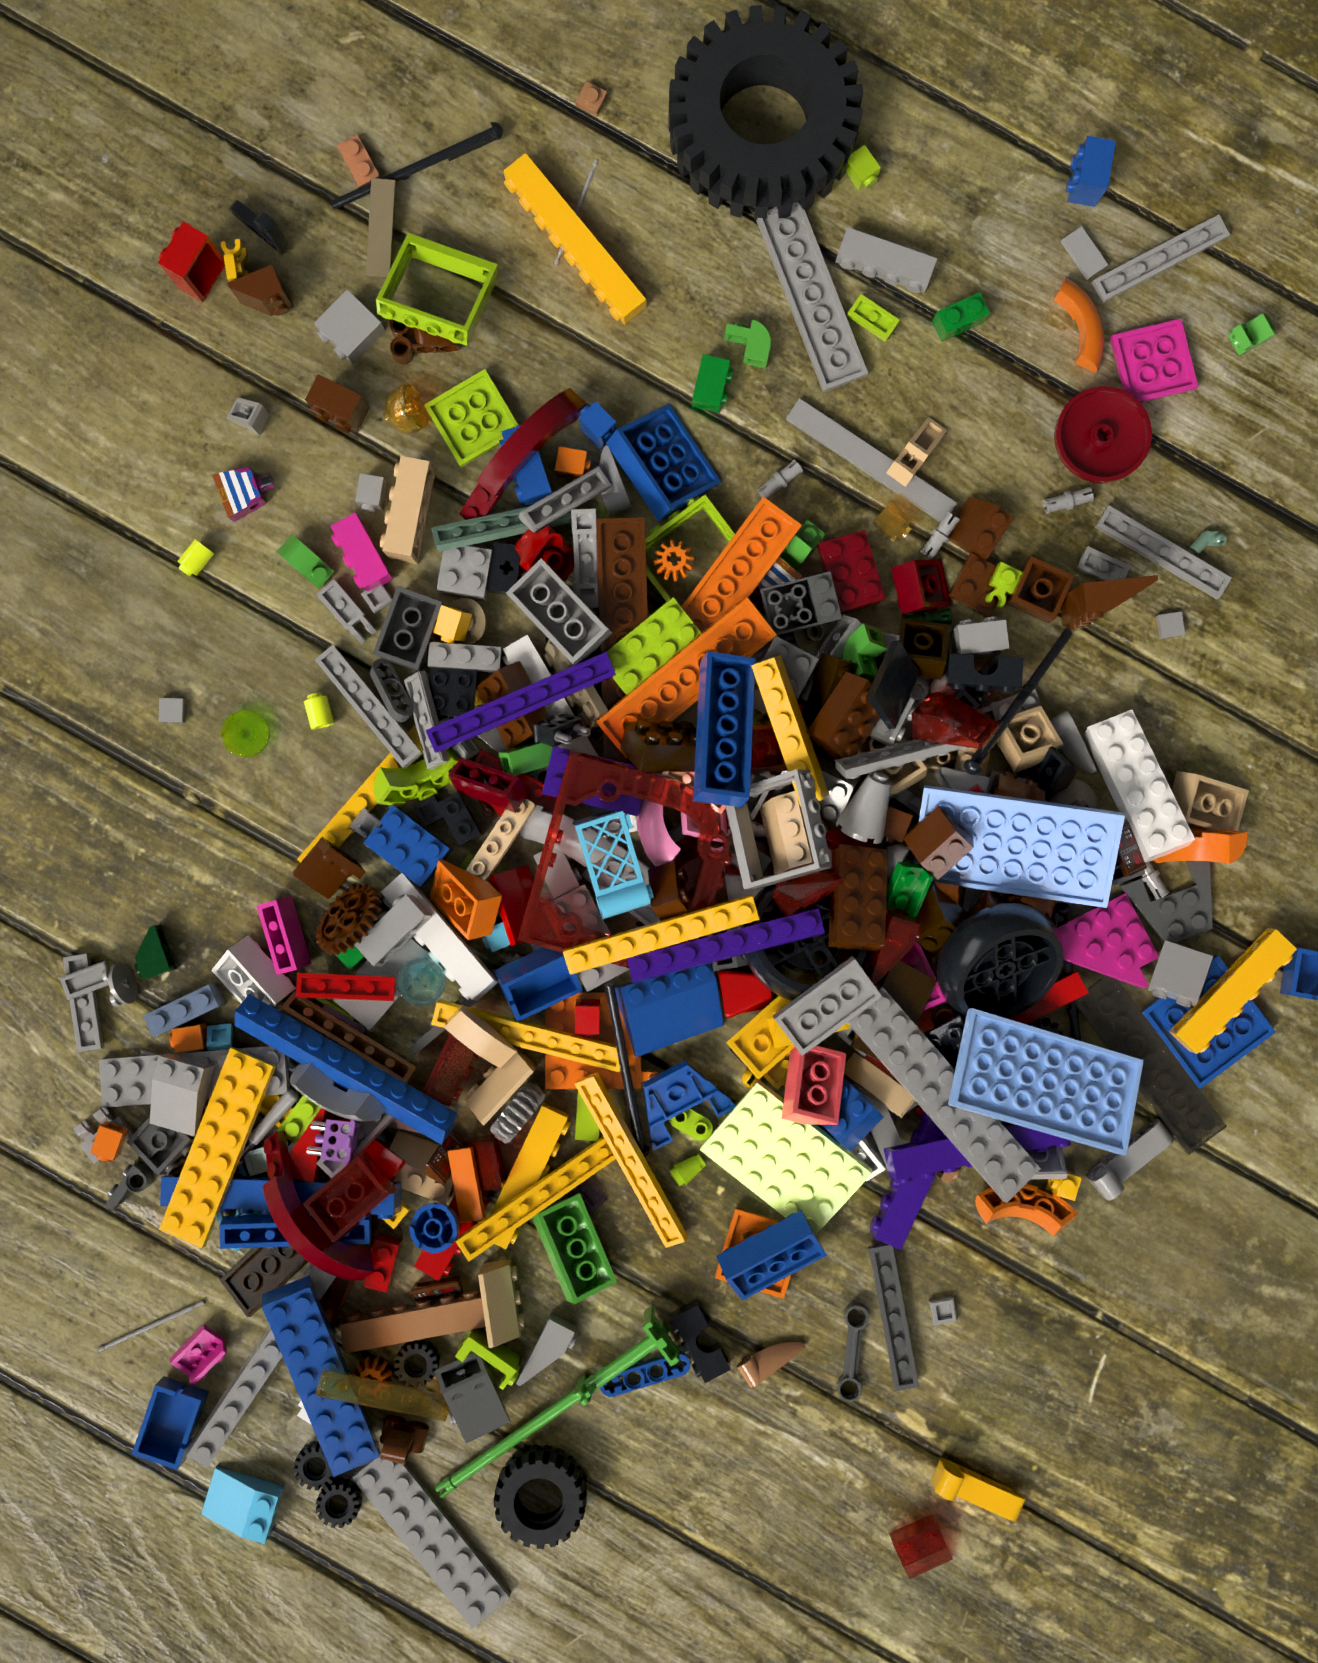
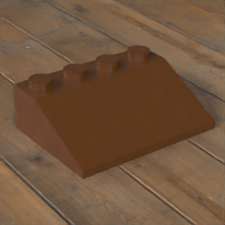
M1158 575L1082 583L1067 593L1060 608L1062 627L1070 626V630H1077L1091 625V622L1103 618L1105 613L1158 581Z

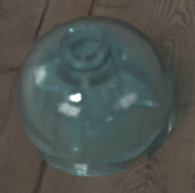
M416 958L407 962L401 968L397 977L400 995L408 1003L415 1006H427L435 1003L443 995L447 985V976L444 974L443 967L437 961L430 958Z

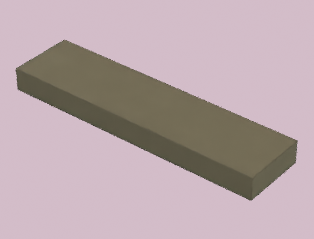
M371 178L366 264L367 278L386 279L392 266L396 196L395 180Z

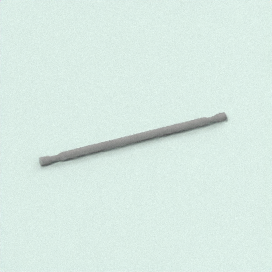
M596 159L574 212L577 216L594 175L595 167L598 165L599 161ZM561 247L558 251V256L554 261L555 265L559 264L560 257L563 254V249Z
M202 1300L195 1305L186 1307L111 1341L105 1346H100L98 1351L101 1352L108 1347H112L183 1315L196 1307L205 1305V1302Z

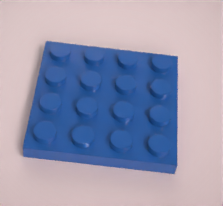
M1214 955L1199 999L1228 970V967L1219 955ZM1167 997L1166 999L1157 998L1139 1011L1197 1089L1204 1087L1276 1033L1252 1000H1248L1243 1005V1011L1226 1023L1227 1028L1209 1041L1210 1046L1204 1052L1195 1054L1189 1052L1169 1032L1191 1007L1181 1006L1176 1003L1175 999Z

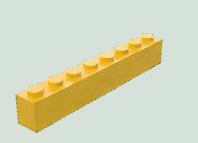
M526 153L504 170V184L512 194L515 192L520 197L519 202L525 211L528 212L530 210L534 214V221L541 230L545 228L550 234L549 239L556 248L561 247L563 249L567 262L571 266L576 265L580 270L579 275L587 285L590 283L594 287V294L600 302L603 303L605 301L610 307L609 312L616 321L620 319L625 325L646 308V298Z

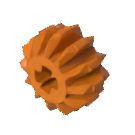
M670 540L669 548L665 543H662L661 549L663 552L655 551V555L660 559H655L653 563L655 566H660L657 569V574L666 572L664 580H668L671 574L673 575L674 582H677L678 574L685 579L687 577L685 570H693V566L688 563L694 561V556H687L691 552L690 547L682 550L684 542L680 541L678 547H675L674 540ZM671 556H675L676 560H680V562L677 561L676 566H672L670 561L667 562V560H671Z
M369 1356L365 1358L364 1363L359 1361L356 1365L357 1370H353L351 1374L355 1378L353 1380L355 1386H359L358 1393L365 1392V1399H369L371 1393L375 1399L379 1398L380 1393L386 1394L388 1391L387 1386L391 1385L393 1381L389 1377L392 1374V1369H385L388 1362L384 1361L380 1364L379 1356H376L373 1362Z

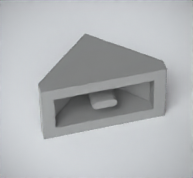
M237 397L227 419L260 435L271 414L260 403Z

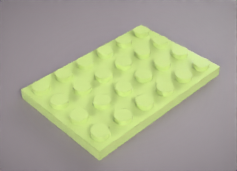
M757 1080L713 1131L711 1136L701 1145L700 1150L785 1218L792 1213L802 1210L815 1234H817L869 1178L873 1169L819 1126L781 1119L784 1099L762 1081Z

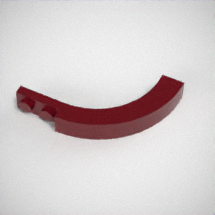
M568 388L554 396L534 412L509 437L476 480L478 484L459 515L465 520L489 515L508 485L529 459L559 431L576 422L580 416V411L588 403L571 388Z
M285 1131L273 1133L264 1141V1153L266 1154L268 1166L267 1174L270 1180L262 1188L269 1212L279 1231L298 1254L318 1269L339 1278L362 1281L375 1272L371 1249L345 1244L327 1234L313 1221L303 1207L294 1186Z

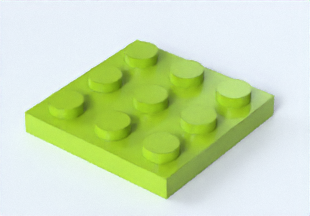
M485 369L424 404L428 414L461 468L500 445L499 440L503 439L501 431L519 426Z

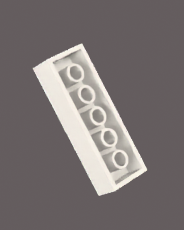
M1133 710L1087 727L1083 734L1085 741L1119 812L1125 814L1124 823L1130 824L1145 863L1189 846L1195 838Z

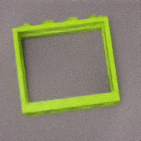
M408 233L376 298L377 314L385 319L404 323L408 327L421 329L431 335H438L449 339L453 343L468 346L496 284L498 264ZM412 258L484 283L465 326L392 301Z
M703 495L701 498L697 496L687 503L688 507L682 512L677 510L668 517L669 522L661 526L658 524L649 531L650 536L645 539L646 551L701 510L705 511L728 543L735 533L706 495ZM646 565L647 581L663 602L666 603L671 597Z

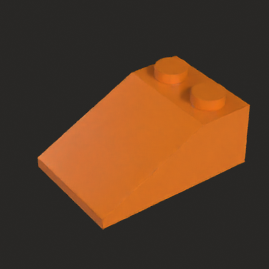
M443 859L438 860L429 899L467 940L492 935L502 895L488 881Z

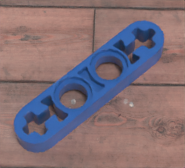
M680 1351L681 1361L686 1362L683 1363V1368L680 1369L678 1365L670 1367V1373L667 1372V1364L665 1362L667 1360L663 1355L633 1364L612 1379L613 1383L620 1381V1375H623L624 1387H622V1382L615 1384V1389L613 1390L609 1386L605 1387V1385L600 1387L605 1396L615 1397L685 1375L690 1369V1358L686 1356L685 1352ZM655 1364H659L663 1367L664 1371L660 1376H653L650 1368ZM635 1371L640 1374L641 1379L637 1383H630L627 1375Z

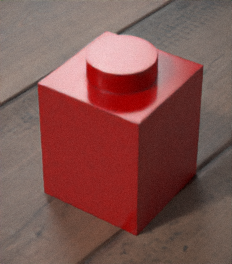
M576 999L575 1034H581L582 1037H593L595 1034H599L600 999Z

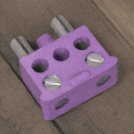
M326 1119V1122L312 1121L311 1124L325 1126V1128L311 1126L312 1130L325 1132L324 1135L316 1134L315 1142L322 1143V1147H307V1149L319 1150L321 1152L307 1151V1154L321 1156L320 1159L339 1161L344 1162L345 1165H353L360 1127L359 1121L351 1120L350 1122L329 1119Z

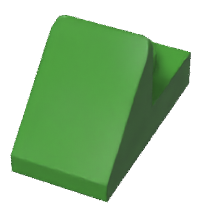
M807 519L780 557L797 570L826 534Z

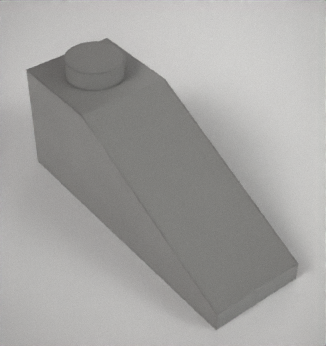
M551 1313L518 1375L516 1384L521 1386L564 1355L567 1347L572 1349L578 1337L575 1334L576 1326Z

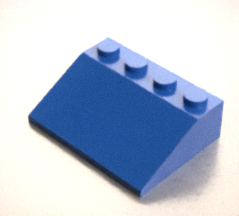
M670 404L616 429L606 442L658 522L669 517L675 511L681 510L687 506L690 500L695 499L697 496L701 497L721 483V480Z
M711 963L615 987L617 1002L635 1057L724 1026L717 981Z

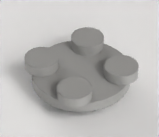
M117 963L102 971L103 980L109 984L111 991L110 1001L113 1006L127 1005L135 1001L137 997L136 980L131 970L125 964Z

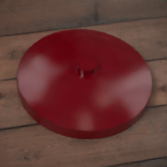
M1110 386L1089 388L1073 397L1059 414L1054 431L1056 451L1064 466L1078 478L1099 484L1121 480L1135 471L1146 458L1152 441L1151 422L1143 405L1130 393Z

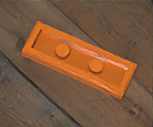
M473 1146L449 1150L448 1157L460 1223L485 1219L486 1215Z

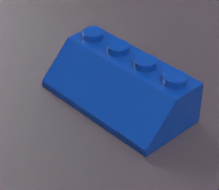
M801 1210L790 1214L786 1219L777 1224L768 1226L764 1231L746 1238L738 1245L725 1249L723 1253L716 1257L727 1282L743 1301L827 1256Z

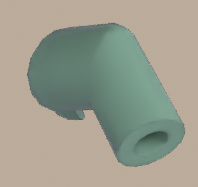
M1204 531L1189 548L1193 553L1199 555L1206 546L1225 545L1227 536L1221 531Z

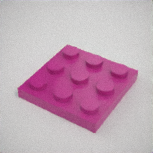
M1182 319L1135 329L1110 337L1122 389L1133 395L1140 403L1193 391L1198 388Z

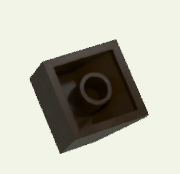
M934 884L929 887L917 917H911L905 910H901L912 939L930 954L941 948L954 929L969 916L966 910Z

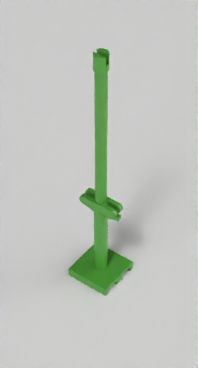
M650 1306L644 1312L642 1328L648 1334L646 1338L596 1373L588 1376V1378L585 1374L579 1377L576 1388L456 1473L451 1476L449 1475L436 1484V1492L444 1488L441 1491L440 1497L443 1498L451 1493L458 1485L578 1401L583 1406L588 1404L593 1392L656 1348L659 1349L671 1367L679 1362L681 1343L679 1340L674 1342L669 1336V1327L664 1320L659 1322L655 1317L654 1306Z

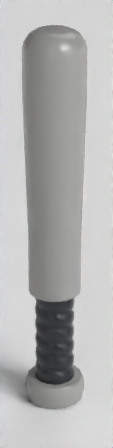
M292 1089L287 1090L250 1133L237 1167L242 1165L243 1158L253 1146L258 1145L265 1135L296 1103L299 1098L296 1091Z

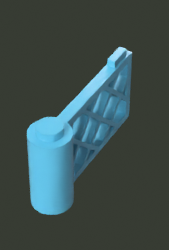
M623 810L575 824L574 826L602 918L605 919L649 905L650 899L654 898L650 884L645 885L629 833V829L633 828L629 814H624ZM619 818L621 828L617 835L605 830L609 820ZM603 823L602 827H599L596 824ZM593 826L599 830L593 843L584 839L582 829ZM603 832L615 838L608 851L597 845ZM622 833H624L625 840L620 838ZM618 840L627 844L628 847L624 859L612 853ZM586 843L591 845L589 851L587 849ZM594 848L606 853L600 866L591 862L590 856ZM610 856L622 861L615 874L604 869ZM629 856L631 857L632 863L627 861ZM625 864L634 868L635 878L625 880L619 877ZM593 867L598 869L596 874L594 873ZM603 871L612 876L613 879L609 886L599 889L597 879Z

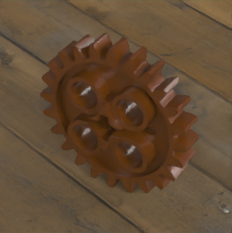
M359 883L356 888L352 885L349 892L343 890L341 897L337 895L336 901L329 903V910L323 911L325 916L319 919L321 924L316 927L319 932L315 934V937L318 938L316 943L319 944V947L330 955H339L340 952L345 954L348 947L354 949L356 942L360 944L361 937L368 936V929L374 928L373 921L379 919L376 914L382 910L379 908L382 901L379 900L381 896L378 892L367 884L362 886Z

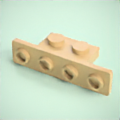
M525 798L516 813L505 810L465 871L488 881L531 816L536 805Z

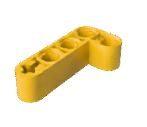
M940 1458L931 1478V1484L935 1492L943 1498L955 1501L957 1496L1011 1521H1017L1026 1497L1020 1492L944 1458Z

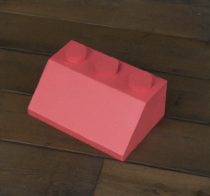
M815 1046L803 1056L796 1047L790 1051L781 1119L801 1124H838L846 1053L820 1046Z

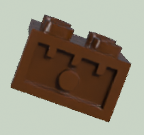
M324 837L320 838L293 871L294 877L327 899L332 897L348 876L351 877L353 874L358 879H361L366 873L357 860Z

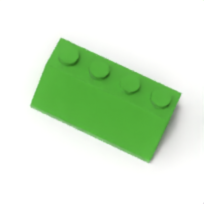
M580 1193L558 1199L532 1217L568 1302L576 1304L617 1283Z

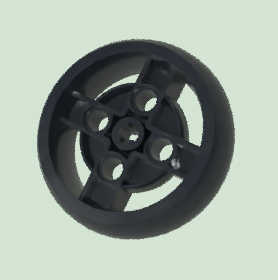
M811 873L765 886L754 897L760 920L743 924L742 928L760 924L765 911L771 904H773L778 913L776 919L790 916V911H796L799 914L819 909L822 923L823 921L829 922L830 910L815 902H803L798 892L813 893L830 901L831 878ZM825 930V934L811 937L809 940L804 941L802 939L787 943L791 948V953L789 954L784 953L781 950V945L744 955L749 968L759 982L776 995L793 1001L814 984H802L793 981L781 974L775 967L783 963L791 970L811 973L817 983L839 967L836 958L841 948L828 947L829 932ZM851 949L850 958L853 956L864 970L871 951ZM815 953L823 957V964L815 962Z
M1001 903L974 913L954 929L939 953L937 980L944 999L954 1010L965 1017L969 1008L1006 1019L1024 1012L1045 996L1061 972L1064 959L1061 935L1050 918L1041 911L1025 904Z

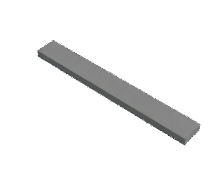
M798 399L786 417L788 422L941 523L947 511L951 513L957 503L916 475H914L906 487L887 474V471L894 462L892 459L802 399Z

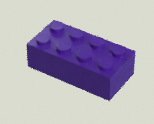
M553 747L542 794L616 812L623 810L624 814L628 813L632 816H638L648 772H639L631 764Z

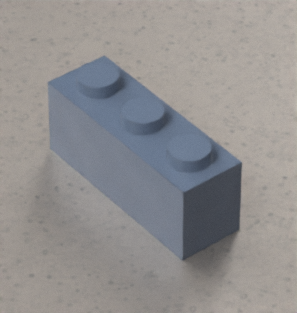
M212 983L145 1014L143 1017L152 1037H156L226 1003L217 984Z

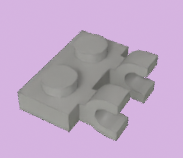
M103 1107L93 1114L100 1124L109 1121L129 1128L126 1140L134 1134L124 1118L120 1115L115 1119L107 1107ZM86 1119L73 1128V1130L79 1137L85 1140L80 1144V1147L94 1164L99 1159L96 1158L97 1155L91 1154L90 1151L97 1132L95 1133Z

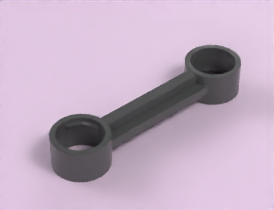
M858 1302L848 1304L843 1313L848 1325L843 1375L838 1378L836 1388L840 1398L846 1402L856 1401L862 1393L857 1374L862 1329L868 1324L869 1314L865 1306ZM855 1308L862 1309L865 1316L857 1324L850 1322L847 1318L849 1312ZM851 1380L857 1384V1390L852 1395H845L841 1392V1385L845 1381Z

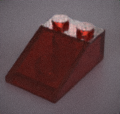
M942 692L929 693L912 712L913 740L983 749L999 729V723L954 696L944 695Z
M822 870L797 877L792 881L779 882L775 885L777 889L771 895L783 916L787 917L795 915L827 898L845 881L842 877L832 872Z
M886 909L885 946L876 952H870L868 962L863 970L874 986L913 948L914 942L920 938V923L915 917H911L904 910Z

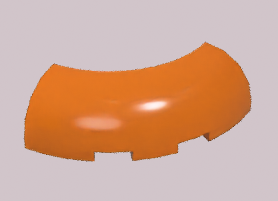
M1065 277L1053 301L1061 305L1078 325L1080 333L1079 349L1075 364L1096 374L1104 349L1102 319L1097 306L1089 294L1076 282Z
M1190 828L1195 840L1189 846L1152 861L1156 863L1211 861L1230 864L1237 861L1243 854L1247 844L1248 832L1226 829L1205 831V828Z
M1025 1184L1008 1203L1003 1202L992 1188L979 1193L975 1200L977 1210L986 1224L1002 1217H1020L1040 1225L1052 1237L1065 1228L1078 1215L1072 1206L1060 1197L1039 1190L1037 1186Z

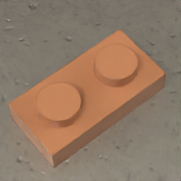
M358 134L337 145L359 188L371 183V178L380 179V175Z

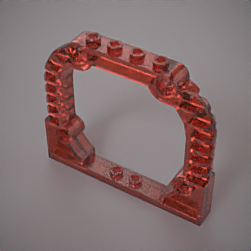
M571 749L518 940L563 953V949L611 936L583 927L582 920L578 914L574 912L563 913L555 903L552 895L542 891L548 867L553 868L557 853H553L555 843L560 845L564 830H560L559 827L566 803L577 806L581 802L595 796H599L605 802H613L619 798L620 794L668 806L688 815L699 827L697 849L703 862L688 908L689 912L687 913L717 905L718 899L715 898L717 889H722L725 876L721 874L724 866H729L732 853L728 852L730 845L728 836L724 831L720 830L718 817L711 803L693 801L694 788L685 783L647 772H639L636 769L629 768L628 765ZM607 782H611L616 786V790L613 793H606L602 786ZM715 838H719L724 842L718 849L710 846V842ZM571 922L576 926V929L567 931L563 925ZM698 937V938H695V939H691V940H688V941H685V942H681V943H678V944H674V945H671V946H675V945H679V944H683V943L695 941V940H698V939H702V937ZM627 958L612 962L614 965L629 968Z

